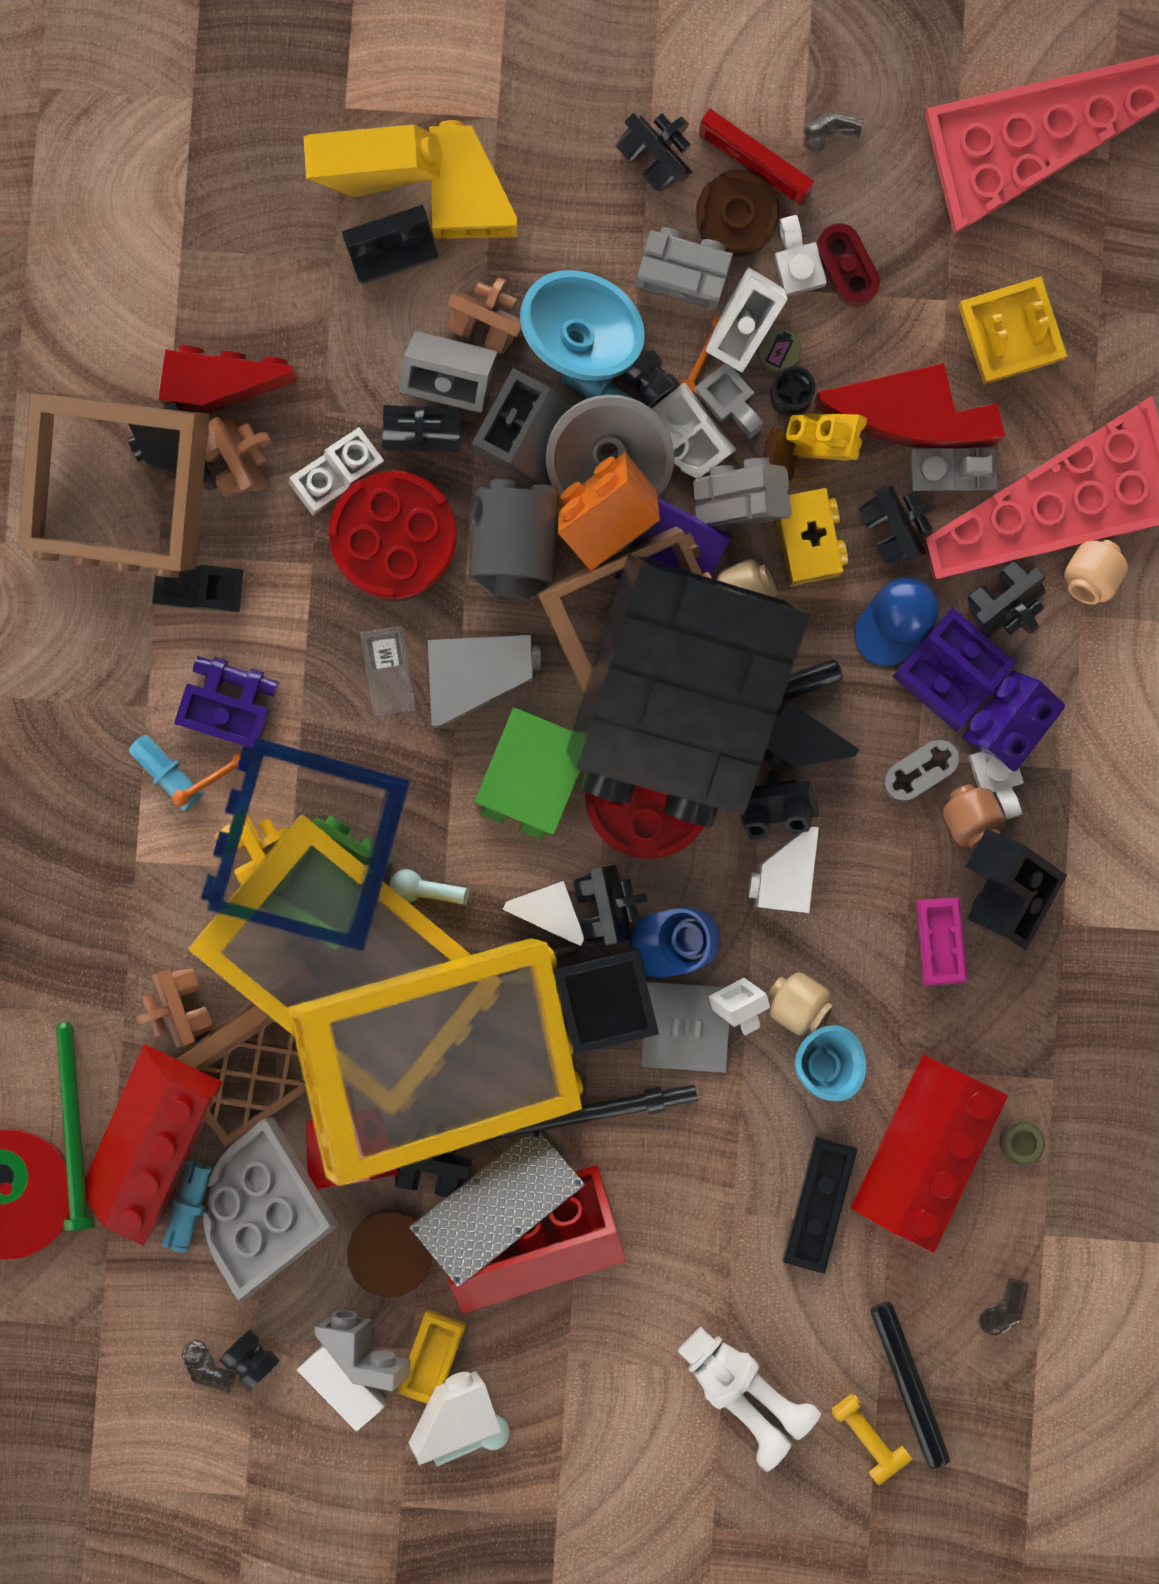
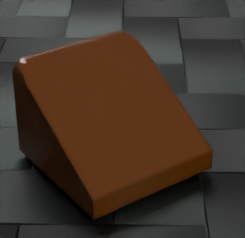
M772 427L767 435L763 458H769L772 465L785 466L788 470V481L792 480L797 456L793 455L795 443L786 440L787 432L780 428Z

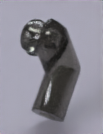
M826 112L807 123L803 130L806 134L803 139V145L808 150L819 152L824 149L826 139L834 135L859 140L864 119L836 112Z
M1016 1279L1007 1280L1004 1300L987 1308L979 1316V1326L983 1332L990 1335H999L1021 1322L1029 1283Z
M201 1340L190 1341L183 1349L182 1359L191 1380L198 1385L231 1393L237 1372L216 1367L207 1345Z

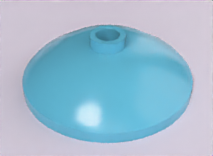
M575 270L553 272L538 279L529 288L523 299L520 309V323L527 343L542 361L562 374L587 381L612 379L629 370L642 351L645 332L642 318L636 306L621 289L602 277Z

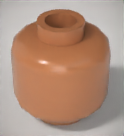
M972 784L957 788L950 794L951 800L945 805L942 813L955 842L959 846L970 847L973 850L986 828L998 834H1001L1004 830L1006 818L990 789L974 788Z

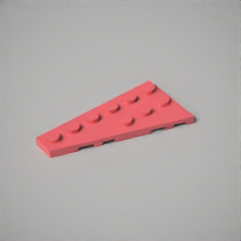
M1159 54L927 108L925 118L953 234L959 233L1158 111Z
M1153 395L926 537L923 542L933 581L1010 563L1014 560L1018 561L1079 546L1086 541H1099L1159 526V419Z

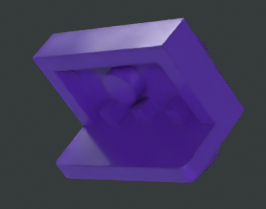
M1012 670L1009 676L1003 679L997 686L996 693L983 710L973 717L970 727L963 734L962 738L973 748L995 757L1007 769L1016 772L1064 710L1065 704L1040 680Z

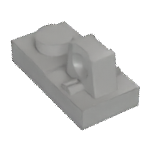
M996 447L911 449L909 451L910 493L995 492L997 490Z

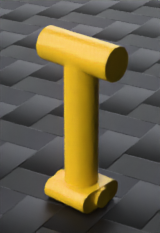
M851 1393L832 1408L833 1412L831 1414L840 1423L843 1420L847 1422L878 1462V1465L872 1468L869 1473L880 1486L911 1462L913 1458L903 1445L893 1453L889 1450L858 1410L861 1407V1402L856 1395Z

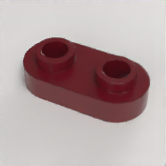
M844 223L829 225L822 231L817 242L821 263L841 301L853 307L864 306L873 300L879 289L880 279L878 272L854 228ZM840 243L844 246L845 252L840 255L834 254L830 249V245ZM852 280L861 281L864 290L861 292L852 291L849 282Z

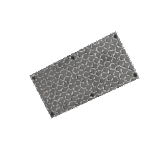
M540 1131L527 1133L409 1228L454 1283L460 1287L585 1184Z

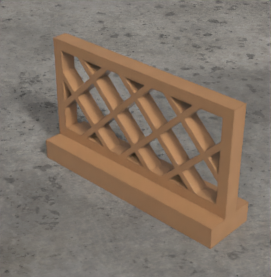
M308 962L267 990L287 1008L300 1004L314 993L318 998L329 996ZM253 1002L248 1003L196 1039L195 1042L172 1056L199 1071L221 1074L220 1081L223 1083L214 1101L216 1103L214 1112L210 1110L206 1121L225 1147L246 1134L261 1120L269 1118L307 1091L304 1079L287 1077L291 1055L299 1056L297 1048H292L294 1036L292 1034L289 1035L287 1047L262 1043L265 1027L276 1021ZM347 1019L336 1021L338 1025L330 1024L333 1032L344 1033L353 1045L343 1053L350 1060L366 1050L365 1044ZM259 1032L258 1042L248 1041L249 1038ZM238 1046L256 1049L253 1070L248 1071L227 1067L229 1052ZM261 1050L286 1054L282 1076L257 1072ZM224 1056L222 1066L212 1065ZM225 1075L251 1078L247 1100L222 1096ZM255 1079L281 1083L279 1097L270 1104L252 1101ZM286 1084L295 1086L284 1094ZM220 1104L246 1108L243 1123L228 1132L218 1119ZM250 1109L260 1110L249 1118Z

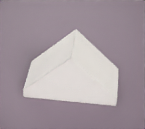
M564 881L505 903L503 910L579 946L582 945L584 935Z

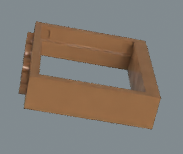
M30 393L18 549L34 551L33 558L40 560L59 561L60 555L73 556V564L83 566H99L100 560L114 562L113 569L118 571L139 572L140 566L154 568V575L161 577L179 578V571L195 569L209 414L52 394ZM54 414L180 430L169 555L45 537Z
M675 526L609 557L592 571L587 567L536 591L583 695L592 668L560 598L623 569L628 553L647 558L669 547H672L681 569L712 578L709 572L702 574L696 558L702 555L691 533L685 535L683 530Z

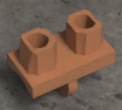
M498 277L492 287L478 281L474 293L486 298V302L462 291H458L457 294L452 293L447 306L453 308L450 314L448 330L462 337L470 338L477 320L491 325L484 346L498 351L502 355L507 353L516 337L523 334L520 318L497 308L498 305L513 310L516 305L517 298L504 293L507 280Z
M215 417L209 421L205 460L207 462H215L223 457L229 467L215 477V482L222 495L235 496L246 491H261L270 484L260 466L268 462L262 450L271 443L268 433L261 432L254 435L249 423L239 427L235 418L221 421L220 418Z
M169 968L151 975L162 1008L159 1009L154 993L142 996L147 1013L136 1017L138 1025L150 1021L155 1037L168 1033L162 1018L165 1016L176 1048L195 1042L194 1037L200 1036L213 1028L206 1006L185 1013L180 999L181 996L200 990L194 969L178 970L171 973Z

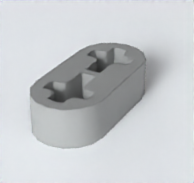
M935 740L925 744L885 771L882 781L885 793L896 801H907L920 795L950 776L956 770L959 764L957 749L945 740ZM935 748L937 752L946 751L949 757L944 761L947 768L944 771L939 766L933 767L928 771H925L922 767L923 764L932 759L931 749ZM899 770L902 775L916 770L919 774L917 778L910 781L909 788L911 791L909 793H906L903 789L896 791L893 789L892 784L897 780L894 774L896 771Z

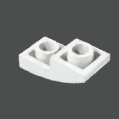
M359 427L325 449L323 456L289 477L288 483L312 516H314L339 499L353 483L368 477L384 463V460Z

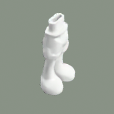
M699 1327L677 1351L690 1363L688 1370L694 1373L704 1389L705 1398L717 1409L726 1407L753 1433L759 1445L756 1455L757 1463L766 1472H769L781 1462L790 1450L792 1441L781 1430L773 1426L743 1394L748 1391L779 1419L785 1430L795 1440L803 1438L821 1417V1412L814 1405L808 1403L798 1405L782 1397L757 1373L760 1366L748 1353H740L733 1347L723 1343L720 1336L713 1339L702 1327Z

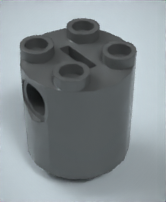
M495 479L490 481V486L478 487V491L475 492L469 580L478 583L493 598L506 601H525L537 595L536 591L554 583L559 498L557 497V488L555 486L533 485L531 490L516 488L515 481Z

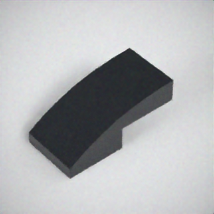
M200 565L192 570L179 571V578L155 575L152 605L239 613L244 570Z

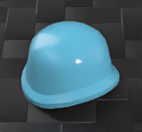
M836 1025L818 1028L804 1039L796 1053L794 1066L797 1078L803 1087L820 1099L834 1102L844 1101L854 1096L861 1088L866 1074V1058L860 1041L847 1028Z

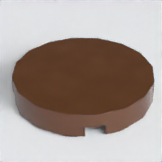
M729 170L720 174L719 177L714 178L712 181L710 180L703 187L696 203V225L702 239H710L726 246L725 251L733 253L732 256H747L761 250L772 239L779 222V201L776 194L774 195L769 184L761 176L747 170Z
M398 1210L379 1211L366 1217L353 1231L347 1247V1263L354 1280L365 1291L382 1298L400 1297L415 1290L426 1278L433 1256L409 1228L417 1221L412 1216Z

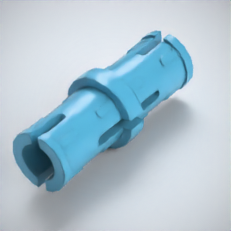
M187 1161L177 1197H172L170 1202V1208L173 1210L165 1237L161 1243L165 1248H169L172 1245L171 1250L178 1252L189 1251V1244L197 1217L202 1216L205 1209L202 1201L210 1174L213 1171L212 1167L205 1166L203 1168L204 1164Z

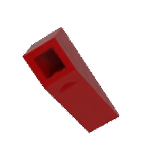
M179 345L178 351L165 349L158 400L164 407L176 403L183 411L208 414L297 382L298 375L293 366H289L288 361L283 358L264 356L262 362L246 360V355L239 352L221 351L220 356L204 354V350L199 347Z

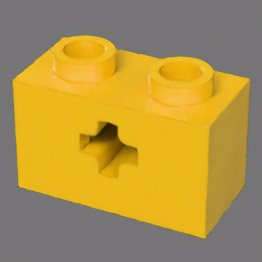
M827 488L790 495L791 515L789 518L776 520L789 587L839 577L844 572L842 565L848 564V554L844 540H837L834 524L840 522L836 499L828 498ZM808 527L812 528L814 534H821L822 536L816 543V547H812L810 540L802 539Z

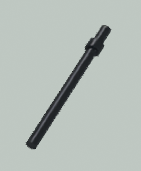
M695 1084L666 1090H661V1086L644 1089V1094L582 1105L581 1110L480 1142L648 1111V1115L665 1112V1107L698 1101Z

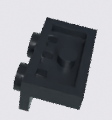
M423 205L341 231L357 279L361 284L437 260L439 257Z

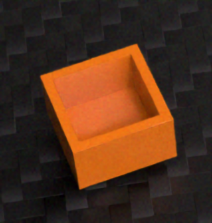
M626 451L616 459L611 456L602 461L593 472L595 475L583 484L580 482L573 483L560 496L558 533L590 571L660 521L657 489Z

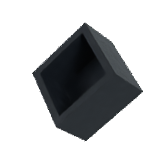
M638 948L558 967L554 970L575 1055L659 1035Z

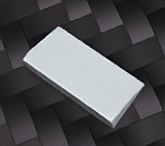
M323 1345L297 1369L356 1432L386 1406L387 1399L376 1388L352 1384Z

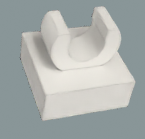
M745 978L708 996L712 1010L733 1027L740 1024L744 1035L760 1028L757 1015L770 1008L767 994Z

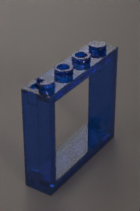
M255 737L252 747L243 745L236 770L244 773L240 790L231 788L224 812L225 814L232 815L228 833L219 831L212 856L220 858L216 875L207 873L200 899L208 901L207 911L364 952L410 780ZM263 757L385 791L346 933L223 901Z

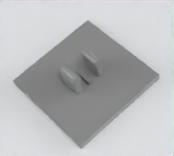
M647 982L659 1035L643 1038L641 1067L726 1073L729 1023L712 1010L708 997L725 987Z

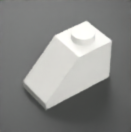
M748 267L725 305L707 345L706 352L743 373L786 303L785 289Z
M810 826L808 832L798 833L759 864L758 873L751 872L748 897L755 898V907L809 913L819 827Z
M476 1371L472 1373H456L447 1378L445 1384L435 1388L409 1440L410 1448L419 1465L501 1432L486 1386Z

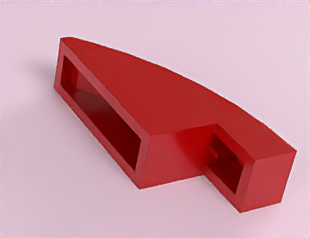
M944 363L819 391L815 398L816 408L824 414L861 415L867 418L866 426L861 433L909 447L976 448L998 444L1005 437L998 403L960 412L955 411Z

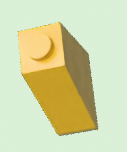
M447 120L440 122L439 126H429V132L437 135V140L441 147V159L439 161L440 177L431 179V218L434 239L518 237L517 216L472 125H464L463 122L457 120Z
M414 124L303 136L306 179L353 198L440 177L439 161L441 159V147L437 140V135Z

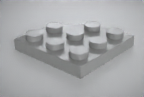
M274 1117L264 1118L229 1147L217 1162L209 1178L207 1186L211 1187L208 1212L203 1213L205 1236L216 1265L238 1301L248 1299L339 1226Z

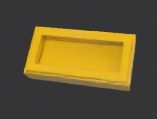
M426 1309L409 1356L411 1360L410 1376L399 1385L397 1394L428 1404L435 1388L445 1384L466 1323Z

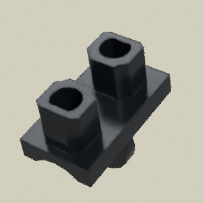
M632 113L624 123L629 128L623 133L615 146L632 163L647 149L651 151L657 159L642 175L656 191L661 192L676 179L685 181L693 173L670 147L674 144L681 153H684L691 146L689 141L682 135L689 126L684 117H680L671 123L663 113L654 120V123L662 131L660 135L643 116L638 117L635 113Z
M383 405L382 449L459 452L461 409L457 407Z
M884 485L875 490L876 496L861 506L859 512L869 529L887 520L889 521L895 534L877 543L884 562L888 564L906 558L913 560L925 555L926 551L912 522H915L921 535L932 531L933 529L926 515L936 510L933 501L920 505L915 493H909L903 497L909 510L906 513L893 485L889 487Z
M1014 560L1003 568L998 575L999 581L1007 589L1006 592L996 598L984 585L971 593L967 598L968 606L976 617L978 629L988 638L1001 627H1004L1009 635H1012L1021 627L1029 634H1033L1039 629L1034 617L1044 610V606L1038 598L1046 593L1042 584L1045 576L1037 567L1030 572Z
M779 770L769 771L768 784L754 787L744 815L739 814L748 838L754 840L766 838L770 834L771 823L784 822L786 830L793 834L808 832L811 819L819 817V805L814 798L810 781L797 782V780L783 782Z
M616 865L590 869L591 874L574 880L573 885L578 901L584 902L596 899L599 916L582 919L585 940L588 942L605 941V945L631 940L628 923L639 921L636 904L648 901L646 893L634 895L631 879L619 881Z
M436 1123L433 1135L443 1132L444 1125ZM416 1132L415 1140L431 1135ZM445 1152L398 1167L399 1175H395V1187L418 1190L421 1173L425 1171L438 1174L434 1194L448 1197L463 1184L464 1180H468L473 1158Z

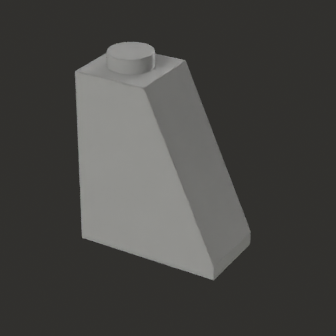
M531 635L428 640L432 727L444 728L533 682V671H541L540 645H532Z

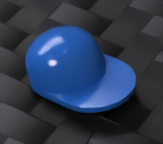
M902 577L890 581L877 593L856 622L854 638L860 653L870 662L882 666H892L906 660L930 632L938 618L939 603L935 592L927 583L917 578Z
M675 908L649 914L641 918L633 927L629 946L630 950L639 949L646 975L653 978H665L694 972L710 965L718 955L721 945V934L717 922L709 913L699 908Z

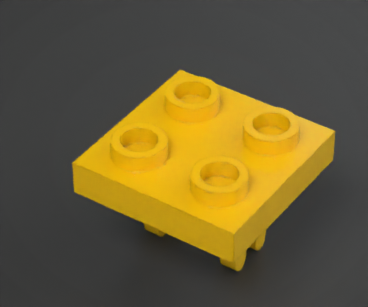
M1042 276L960 301L958 304L983 385L1060 362L1067 357Z

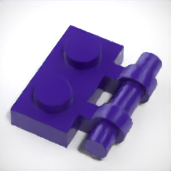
M197 656L193 665V672L207 676L204 687L186 684L174 724L258 750L270 709L255 705V701L259 693L275 697L279 681L264 677V672L256 669H251L248 672L229 666L227 660L218 657L210 660ZM222 682L242 687L243 691L240 700L218 693Z

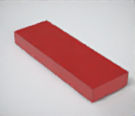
M708 109L701 119L700 136L752 173L761 176L769 185L796 204L802 205L811 192L814 180L714 110Z

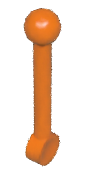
M716 316L712 320L711 326L713 329L688 379L680 383V385L686 383L693 393H695V382L709 356L706 348L720 316Z
M243 751L237 752L232 757V762L185 791H175L172 796L173 803L177 806H185L191 796L236 768L238 770L247 768L250 764V757Z

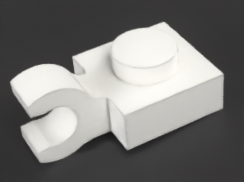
M797 215L780 219L778 229L785 251L775 253L773 258L781 287L785 289L786 296L825 287L827 282L816 242L803 245Z
M982 751L969 755L968 759L977 787L987 788L993 792L1006 820L1023 815L1018 798L1012 787L1024 783L1020 769L1013 772L1007 769L995 757Z

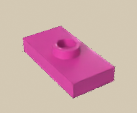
M960 897L915 900L923 985L968 982Z

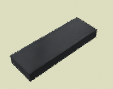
M814 1137L782 1259L783 1263L825 1274L858 1150L856 1147Z

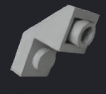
M338 1310L315 1326V1336L352 1384L394 1391L410 1376V1359L396 1357L395 1353L387 1350L371 1352L373 1319L357 1317V1313L354 1311Z

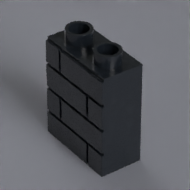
M628 553L566 751L575 767L586 771L581 788L595 796L619 803H631L636 785L668 794L663 808L664 812L683 821L702 826H713L718 808L744 815L810 614L790 601Z

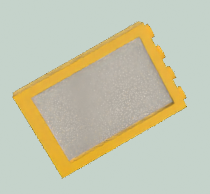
M303 814L296 819L188 947L190 952L293 1036L288 1007L471 955ZM494 975L330 1023L342 1076L389 1115L393 1116L397 1110L404 1113L418 1096V1092L414 1089L425 1076L431 1079L445 1063L446 1059L442 1057V1054L452 1042L456 1046L459 1045L470 1033L473 1025L469 1021L479 1009L483 1012L487 1011L500 995L496 988L502 980Z
M532 938L288 1007L326 1178L338 1186H342L582 1109L579 1095L583 1093V1085L579 1074L573 1067L571 1054L574 1053L569 1031L565 1029L562 1015L564 1009L554 977V970L557 969L556 957L547 942Z

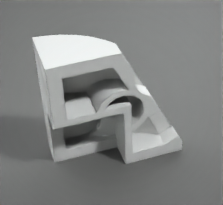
M686 383L681 384L652 408L662 419L670 433L674 449V465L695 478L704 476L709 472V468L717 466L737 450Z

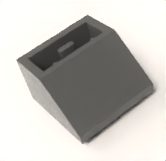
M512 368L472 442L474 453L534 485L552 486L546 468L548 439L560 417L574 405L550 387Z

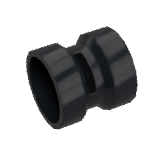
M655 350L649 351L638 358L629 370L621 374V377L628 386L637 388L639 401L649 408H653L680 386V383L673 374L662 370V359Z
M790 366L781 370L777 374L770 390L772 407L784 416L802 414L808 408L815 394L813 376L800 366Z
M249 1329L220 1357L219 1361L227 1369H234L240 1375L239 1382L250 1391L277 1365L280 1359L272 1351H265L259 1345V1337Z

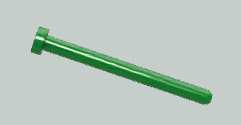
M70 1022L58 1023L56 1027L70 1212V1219L64 1220V1231L95 1228L94 1216H87L74 1031Z

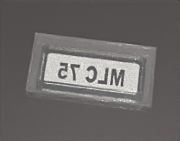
M402 625L360 632L373 716L378 717L416 710Z

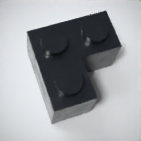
M986 828L980 841L974 846L971 858L966 865L967 868L986 880L981 893L973 901L972 909L967 919L986 932L1027 951L1067 875L1026 845Z

